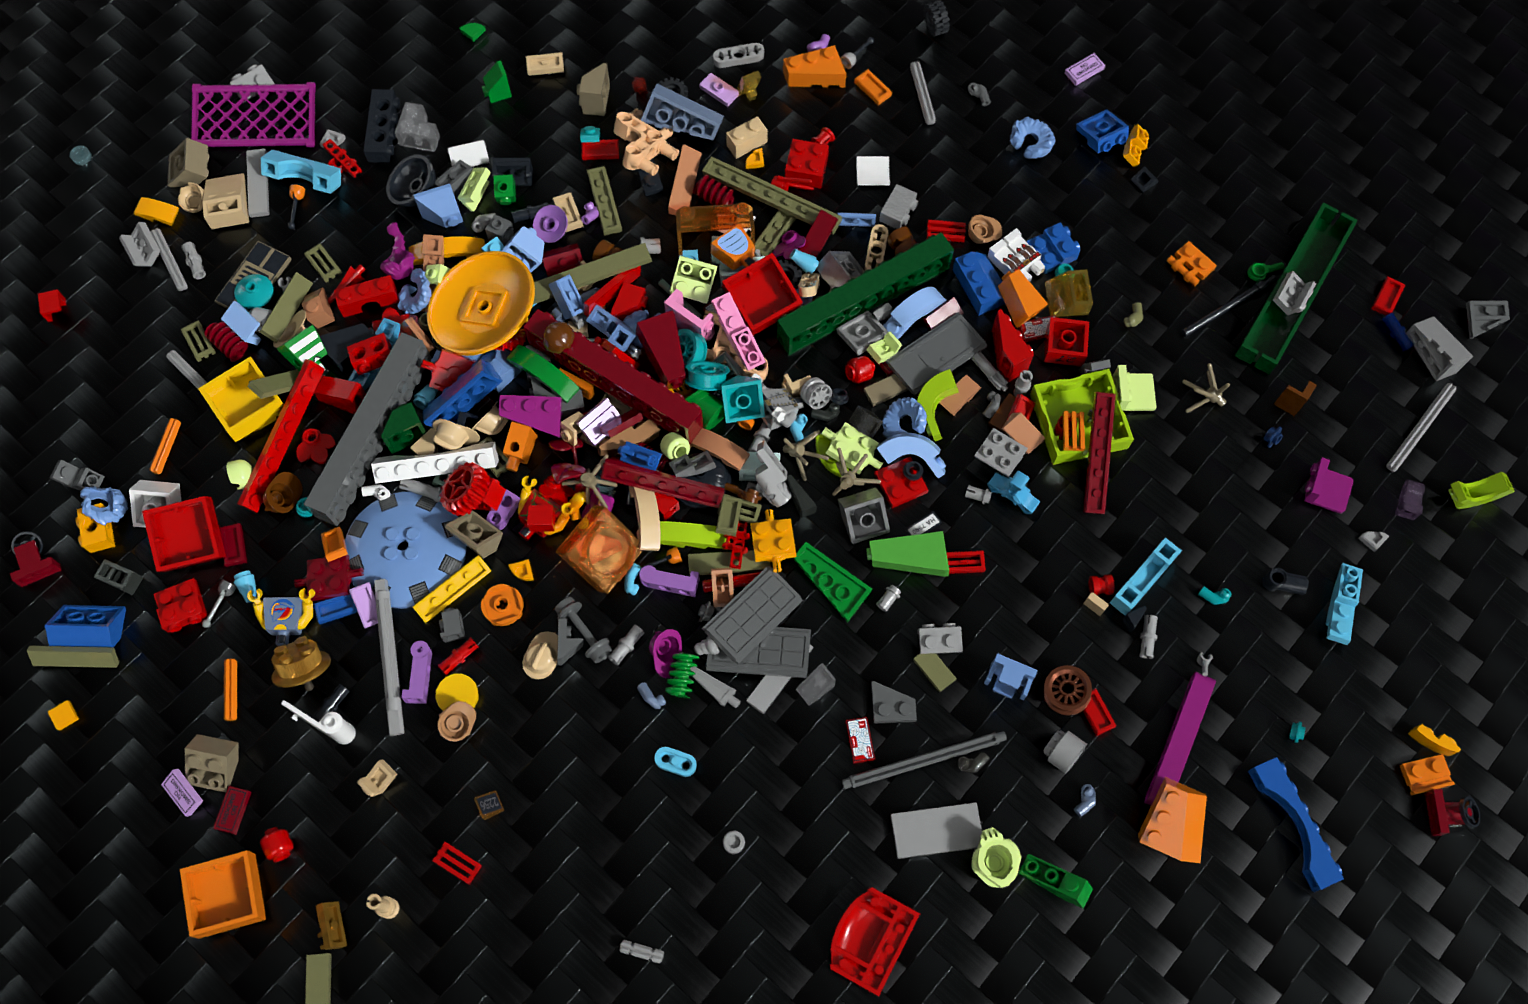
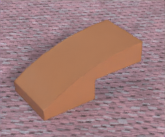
M967 375L956 383L959 393L948 396L939 402L953 416L981 389Z

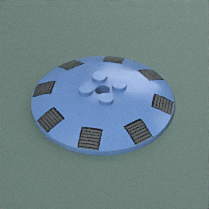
M410 491L393 493L384 500L378 499L371 503L353 521L345 539L350 568L357 569L362 567L364 570V576L353 577L352 584L357 587L369 582L375 595L374 580L386 579L390 592L391 608H412L463 567L467 546L445 528L446 524L457 519L458 516L448 512L440 501L435 502L434 499ZM401 542H408L407 549L403 551L398 550V545Z

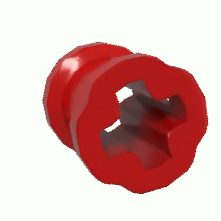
M824 127L817 137L811 139V142L827 145L835 140V136L829 128Z

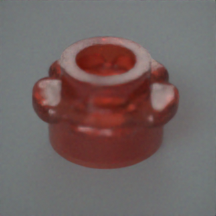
M635 77V81H632L633 89L639 95H642V92L647 91L645 79L643 77Z

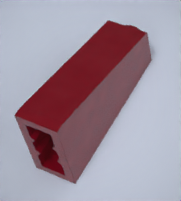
M671 310L637 322L635 333L661 382L668 389L681 387L684 384L686 372L674 311Z

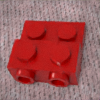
M194 578L154 594L158 607L156 611L161 627L168 633L177 632L183 626L197 624L203 618L208 617L197 580Z

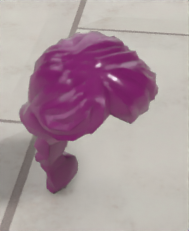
M393 222L387 226V231L395 237V244L391 255L381 263L380 269L387 276L391 275L392 279L400 280L409 277L412 273L415 257L413 253L405 250L404 236L399 231L398 223Z

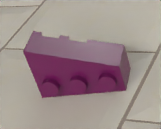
M500 395L499 415L501 417L561 438V397Z

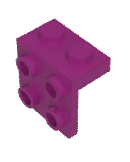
M1322 457L1317 463H1313L1310 469L1311 478L1305 487L1306 495L1304 501L1342 514L1347 507L1353 479L1328 470L1330 460Z

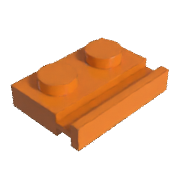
M1443 754L1400 765L1406 784L1410 787L1411 796L1455 784L1451 780V773Z

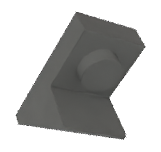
M567 619L558 620L557 659L558 665H563L583 647V639L571 638V626H567Z

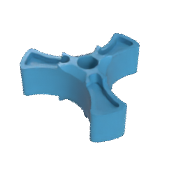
M1017 471L1013 478H1006L995 473L987 484L991 492L1000 493L1002 497L1010 499L1025 514H1032L1040 503L1030 493V489L1025 486L1030 478L1020 471Z

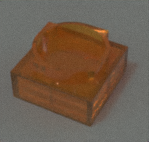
M594 505L557 549L556 553L597 591L608 594L616 583L620 582L643 550H639L637 537L605 506Z

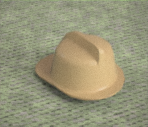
M305 310L297 312L292 317L277 343L273 342L274 347L278 348L305 329L303 325L306 318Z
M497 402L472 428L474 431L478 430L487 435H495L502 431L508 419L499 415V408L496 406Z
M438 419L433 422L435 430L433 441L445 449L456 450L461 448L463 444L473 445L480 441L479 434L473 429L445 419Z
M542 632L531 641L522 662L523 669L528 676L534 679H543L553 672L558 663V635L553 632Z

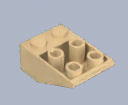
M244 174L207 179L202 202L204 218L210 228L216 229L249 223Z

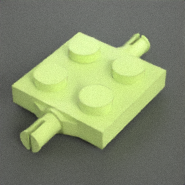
M845 422L841 430L836 432V434L826 427L821 435L831 440L830 447L825 454L840 462L837 449L841 448L846 467L853 470L864 454H868V457L856 473L860 474L868 464L878 470L883 463L873 457L874 450L879 443Z

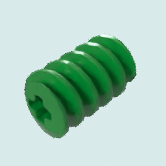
M679 652V654L672 655V658L677 662H673L670 665L675 669L669 671V675L673 679L667 680V683L672 687L665 688V691L673 696L690 698L685 695L687 692H692V689L687 687V684L694 683L693 680L689 679V676L696 674L690 669L697 667V664L692 662V660L699 659V656Z

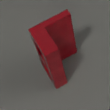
M577 243L543 252L542 258L547 276L581 266L580 262L583 261Z

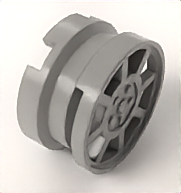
M815 377L809 379L803 385L800 396L813 409H820L829 402L832 396V389L820 378Z

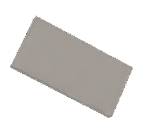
M977 803L891 814L898 859L974 849L978 847L982 829Z

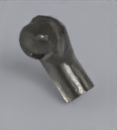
M981 752L975 759H968L962 756L958 759V768L963 772L975 773L989 760V757L984 752Z

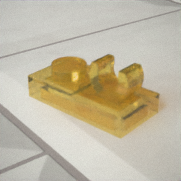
M759 71L742 77L737 89L739 95L746 93L749 101L756 99L757 93L755 89L761 79Z

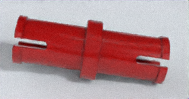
M470 637L457 650H452V654L438 666L448 675L459 663L463 664L465 658L479 648V646Z

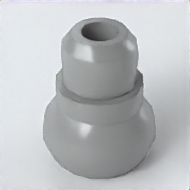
M709 636L694 646L697 655H716L721 651L719 646Z

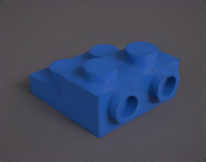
M1107 109L1076 124V130L1087 138V145L1097 153L1102 151L1108 152L1112 146L1118 143L1124 144L1129 137V126Z
M1061 222L1045 229L1043 234L1027 241L1036 252L1038 251L1041 254L1040 261L1045 265L1044 274L1055 270L1061 264H1068L1077 260L1080 253L1079 243L1071 239L1069 228L1067 226L1063 227Z

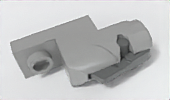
M763 441L757 446L756 456L763 465L756 469V489L773 506L780 507L791 498V493L785 483V480H787V470L767 443Z

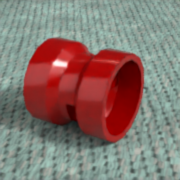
M1063 416L1058 419L1054 428V434L1059 436L1060 440H1063ZM1068 418L1069 439L1072 437L1071 418Z
M1111 574L1104 575L1102 578L1098 576L1089 577L1090 594L1094 593L1097 596L1102 593L1105 595L1114 594V579Z

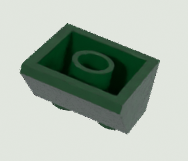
M412 403L402 404L392 411L381 435L392 454L412 446L426 433Z

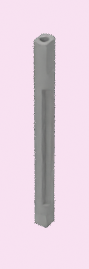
M386 579L374 580L388 728L389 736H396L405 733L388 581Z

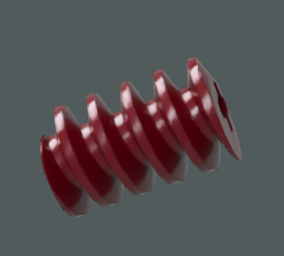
M705 175L696 183L693 194H697L699 198H703L704 201L715 205L717 209L722 208L723 212H727L733 204L734 197L732 195L734 191L730 189L726 192V185L720 189L721 182H717L714 185L715 179L712 178L708 182L709 175Z
M225 322L212 323L205 330V338L214 344L220 352L225 354L230 361L236 362L243 357L248 348V343L244 342Z

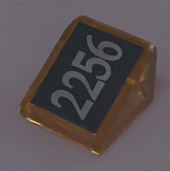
M496 790L474 798L484 820L504 811Z

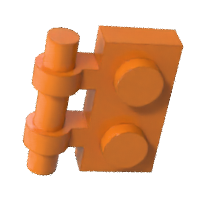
M1190 241L1175 253L1174 256L1178 260L1173 256L1167 259L1171 268L1184 276L1183 279L1191 282L1194 286L1200 282L1196 275L1203 280L1217 266Z

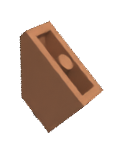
M323 287L305 296L302 306L310 323L319 329L335 321Z

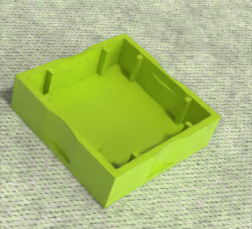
M1109 369L1083 374L1073 379H1059L1033 386L1030 397L1035 402L1034 409L1053 465L1088 458L1091 423L1087 422L1090 418L1087 414L1089 410H1093L1094 392L1116 394L1111 452L1128 449L1134 438L1126 415L1119 404L1118 392ZM1064 411H1068V413L1076 411V413L1084 412V451L1063 450V440H1060L1059 436H1055L1054 428L1058 419L1063 416ZM1076 418L1078 424L1076 428L1077 446H1079V422L1078 418ZM1072 437L1069 439V446H1072Z

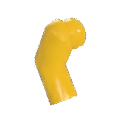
M584 491L575 493L569 500V503H571L569 510L574 507L577 509V512L571 515L572 520L581 519L580 507L586 502V492Z

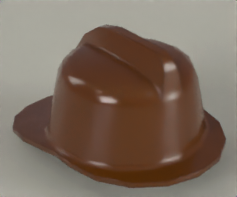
M289 472L279 473L264 491L262 496L263 503L266 506L264 510L275 513H288L302 495L303 487L298 477Z

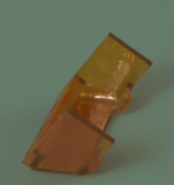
M747 203L696 207L683 206L676 211L679 256L683 255L681 232L728 230L740 224L742 228H749L750 239L755 245L753 210Z

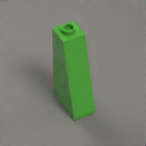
M943 531L869 541L870 548H866L867 560H872V567L943 577L949 576Z

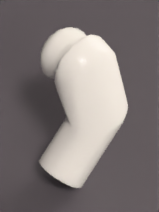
M381 484L361 487L363 496L373 495L379 500L390 497L389 490Z

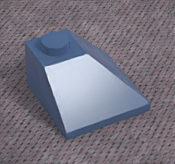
M450 183L414 194L423 219L445 228L456 226L458 223L463 222Z
M493 349L479 359L491 363L503 380L494 388L498 393L522 372L506 360L511 353L508 349L504 351Z

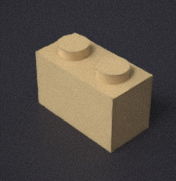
M757 116L726 133L727 147L737 159L767 143V128Z

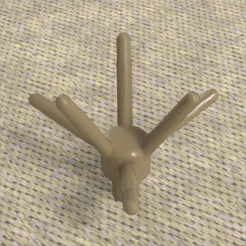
M1211 363L1207 365L1209 389L1205 390L1186 380L1182 381L1193 388L1195 392L1206 396L1204 400L1186 409L1187 413L1209 401L1212 403L1216 402L1220 406L1226 404V400L1222 397V392L1230 384L1226 383L1220 389H1217Z
M820 430L814 431L798 443H791L787 438H784V442L787 445L783 447V452L789 453L790 456L796 458L803 481H806L807 478L802 463L806 466L808 465V462L802 457L803 455L825 460L829 459L828 456L805 451L804 445L820 434Z
M841 448L837 449L841 465L839 462H836V466L842 477L840 478L841 484L832 493L833 496L839 493L841 489H847L852 485L863 486L864 483H881V480L856 478L855 473L864 463L868 454H864L852 471H847Z
M608 454L602 458L592 473L590 469H587L586 473L581 475V479L562 482V485L582 483L586 489V503L590 504L591 488L603 507L607 509L608 505L595 486L602 484L617 487V483L597 479L595 475L605 463V459H608Z

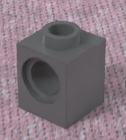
M495 214L485 228L489 241L498 237L504 246L514 235L511 221Z

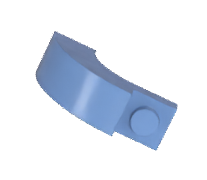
M599 305L594 307L586 320L609 338L608 341L623 352L627 350L636 336V333L627 324Z

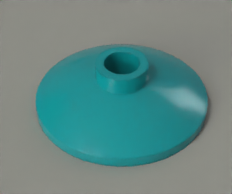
M252 274L238 282L234 294L237 302L242 307L254 309L255 307L265 306L271 300L274 288L267 277L260 274Z

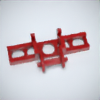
M331 139L322 144L324 149L333 156L328 165L341 168V173L344 170L348 171L354 178L356 174L362 172L361 168L356 164V160L346 155V150L340 149ZM331 144L333 147L328 148L327 145ZM355 167L357 170L353 172L351 168Z
M738 521L736 537L724 535L726 541L722 543V547L732 550L730 567L735 569H741L743 554L748 552V548L744 547L745 540L750 538V534L746 533L747 522L742 524ZM738 527H743L744 531H738ZM734 553H740V556L736 557ZM738 560L739 564L734 565L733 561Z

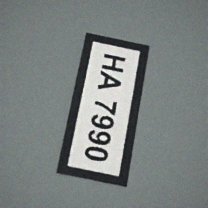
M932 511L905 530L909 535L925 534L942 522L935 512Z

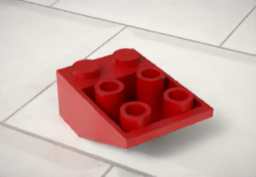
M1000 309L997 312L992 327L997 368L1006 381L1010 382L1019 377L1020 373H1023L1022 371L1029 369L1034 354L1031 346L1022 339L1021 332L1012 325L1010 317Z

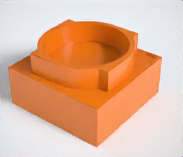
M243 851L180 869L189 937L200 939L266 920L256 854L250 851Z

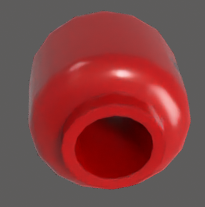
M867 356L852 358L845 367L847 378L854 383L870 380L875 371L874 362Z
M277 827L265 831V836L260 840V845L266 859L273 860L274 862L288 858L294 847L288 831L278 829Z

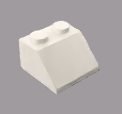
M139 480L129 489L133 527L146 528L142 511L181 502L180 484Z

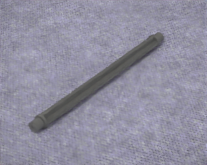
M1004 731L993 732L962 743L851 775L849 778L841 780L844 789L856 788L857 786L992 745H998L999 742L1007 740Z

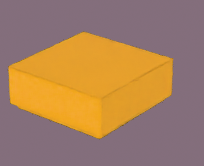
M68 700L48 711L54 726L59 731L79 720L71 702Z

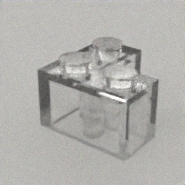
M405 102L395 134L401 146L435 152L440 135L436 124L427 122L428 118L423 105Z

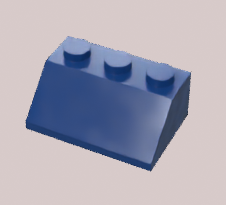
M970 252L955 258L953 272L978 316L1006 305L998 288L1002 280L987 254Z
M63 605L45 624L49 646L114 647L121 639L126 608L125 606Z

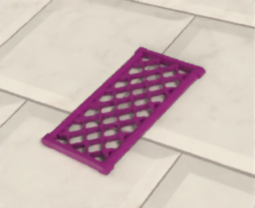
M315 82L267 85L192 84L191 140L208 145V147H315ZM308 91H309V103H307L305 100H303V96L305 95V92H308ZM239 92L242 98L236 104H233L229 98L232 93ZM251 92H258L260 98L252 104L248 97ZM269 92H276L278 95V99L273 103H269L266 100ZM287 92H295L297 95L296 99L291 103L284 99ZM199 93H203L205 99L199 104ZM214 93H221L223 95V99L218 104H214L211 101ZM283 100L287 103V107L282 112H279L275 106ZM299 100H302L306 106L300 112H297L293 106ZM210 101L214 108L209 113H205L202 110V106ZM229 101L232 104V108L227 113H224L220 106L224 102ZM244 101H247L251 107L243 113L238 107ZM262 101H266L269 104V107L264 112H260L257 109V105ZM274 109L278 116L273 121H269L266 118V114ZM293 109L297 115L291 121H288L284 114L288 110ZM309 109V120L307 121L302 115ZM200 110L205 116L198 122V112ZM216 110H219L223 117L214 122L211 119V115ZM234 110H238L241 113V117L233 122L229 115ZM252 110H257L260 113V116L255 121H251L247 117ZM262 118L269 122V125L264 130H260L256 126ZM280 118H283L287 121V125L279 130L275 123ZM298 118H302L306 124L298 130L293 126V123ZM207 119H210L214 125L208 131H205L201 125ZM225 119H229L232 125L224 131L220 124ZM243 119H247L250 122V126L245 130H241L238 127V124ZM253 127L257 128L260 132L257 139H250L247 136V133ZM271 127L278 131L275 138H268L265 134ZM289 127H293L296 130L293 138H286L284 132ZM307 127H309V138H305L302 135V132ZM198 128H201L204 131V135L198 140ZM216 128L223 132L220 139H213L210 136L211 132ZM234 128H238L241 131L238 139H231L229 136V132Z

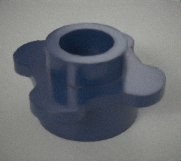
M1271 427L1264 437V440L1268 442L1267 447L1270 448L1273 444L1277 445L1283 437L1281 434L1282 427L1277 429Z

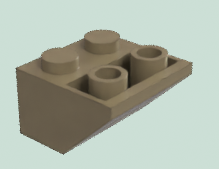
M197 734L185 747V778L192 786L227 792L238 763V742Z

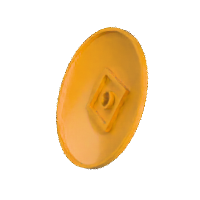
M501 251L479 253L455 265L444 275L441 283H438L429 301L427 322L430 333L435 341L445 350L465 356L486 353L507 342L522 327L531 311L535 296V285L531 272L519 258Z

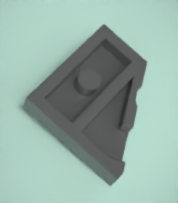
M1469 301L1466 303L1469 339L1510 319L1508 301Z
M875 681L871 682L874 723L916 722L914 698Z

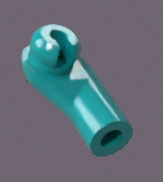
M1204 586L1198 595L1211 604L1217 605L1228 602L1231 592L1223 588L1221 591L1213 593Z

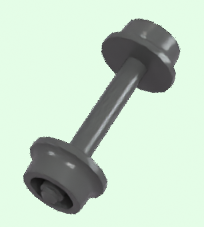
M572 597L561 600L555 607L558 620L570 618L591 646L585 653L587 658H591L594 663L606 660V657L612 652L608 638L601 639L600 641L594 638L576 614L582 606L580 602H576Z

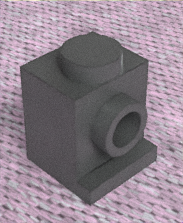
M455 608L444 609L441 612L442 619L439 620L440 629L443 632L440 633L441 638L444 642L464 639L465 632L461 613Z

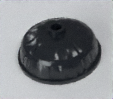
M412 155L402 160L394 168L387 182V196L392 203L405 207L417 206L414 194L434 188L436 175L429 159L423 155Z
M702 452L690 454L688 457L691 459ZM712 455L710 456L716 468L704 472L703 476L682 477L724 488L727 482L731 484V474L728 466L723 464L721 459ZM724 490V494L728 495L729 491ZM678 498L683 504L691 508H711L708 505Z

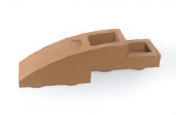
M649 419L646 422L643 420L635 426V429L631 426L610 439L605 438L599 444L598 454L600 457L606 454L608 456L619 455L618 448L625 445L626 441L636 445L640 442L648 444L659 437V426Z

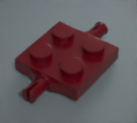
M349 555L330 562L327 561L326 557L307 560L306 578L295 579L294 586L295 588L307 586V596H309V590L313 589L315 596L311 598L312 601L350 595L349 590L352 578L364 576V570L362 567L351 569Z

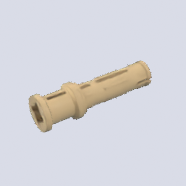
M372 894L367 898L370 901L366 902L367 906L375 910L379 916L392 919L399 912L398 902L391 897H380L379 895Z

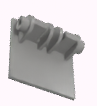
M993 428L974 457L1009 477L1017 464L1022 460L1028 448Z

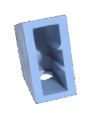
M522 227L512 236L501 252L516 256L532 272L542 263L544 242L536 236L537 232L535 229Z

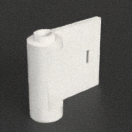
M285 700L281 703L294 713L291 717L292 719L297 721V718L300 717L340 744H348L355 737V728L336 712L325 714L318 723Z

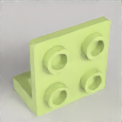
M1118 365L1113 374V381L1118 392L1121 409L1123 411H1154L1156 409L1153 374H1130L1127 372L1126 365Z

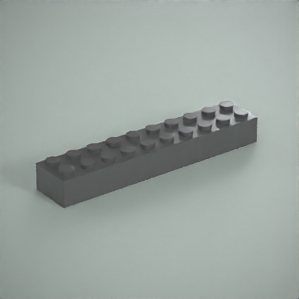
M402 332L304 503L306 508L316 518L334 526H338L344 520L347 508L354 502L356 492L364 484L365 476L369 469H372L371 464L385 446L381 435L392 411L411 400L413 390L421 382L422 374L425 368H421L422 360L431 362L432 357L422 340Z

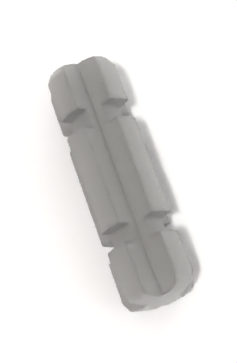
M630 344L625 351L626 354L634 359H639V355L642 354L641 350L633 344Z
M623 940L620 946L622 953H631L632 956L646 960L652 959L656 963H661L664 952L661 950H652L651 947L637 943L632 944V942Z

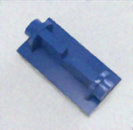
M627 441L625 445L618 448L621 461L656 471L662 456L659 452Z

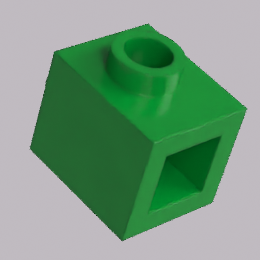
M494 175V195L497 203L501 205H510L511 202H516L515 179L513 175Z

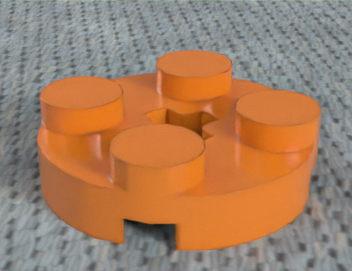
M495 585L488 589L484 599L482 598V613L495 626L510 625L522 616L524 608L522 596L517 589L509 585ZM502 600L504 601V603H508L506 608L503 610L501 608H497V606L500 605V601Z

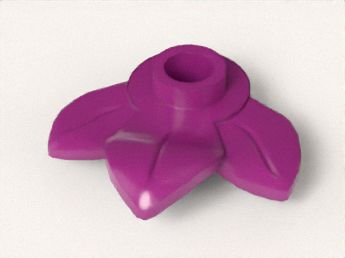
M790 230L782 236V243L775 247L773 254L775 257L783 255L784 259L789 261L791 260L789 257L795 248L798 250V248L803 247L806 239L804 236H799L797 232Z

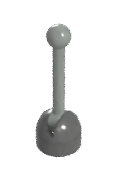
M223 579L218 585L220 596L207 619L203 620V627L207 628L211 625L210 621L224 596H230L237 588L235 585Z

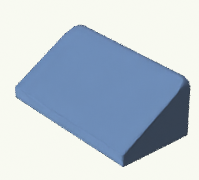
M838 213V215L842 216L840 226H875L876 214Z
M570 274L549 284V288L565 319H569L584 311L583 300Z

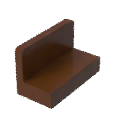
M1309 381L1301 392L1288 385L1277 398L1274 405L1295 416L1307 402L1317 385Z

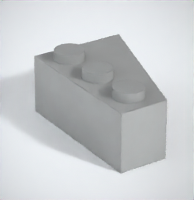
M1435 317L1414 324L1406 333L1435 381L1456 374L1473 357Z

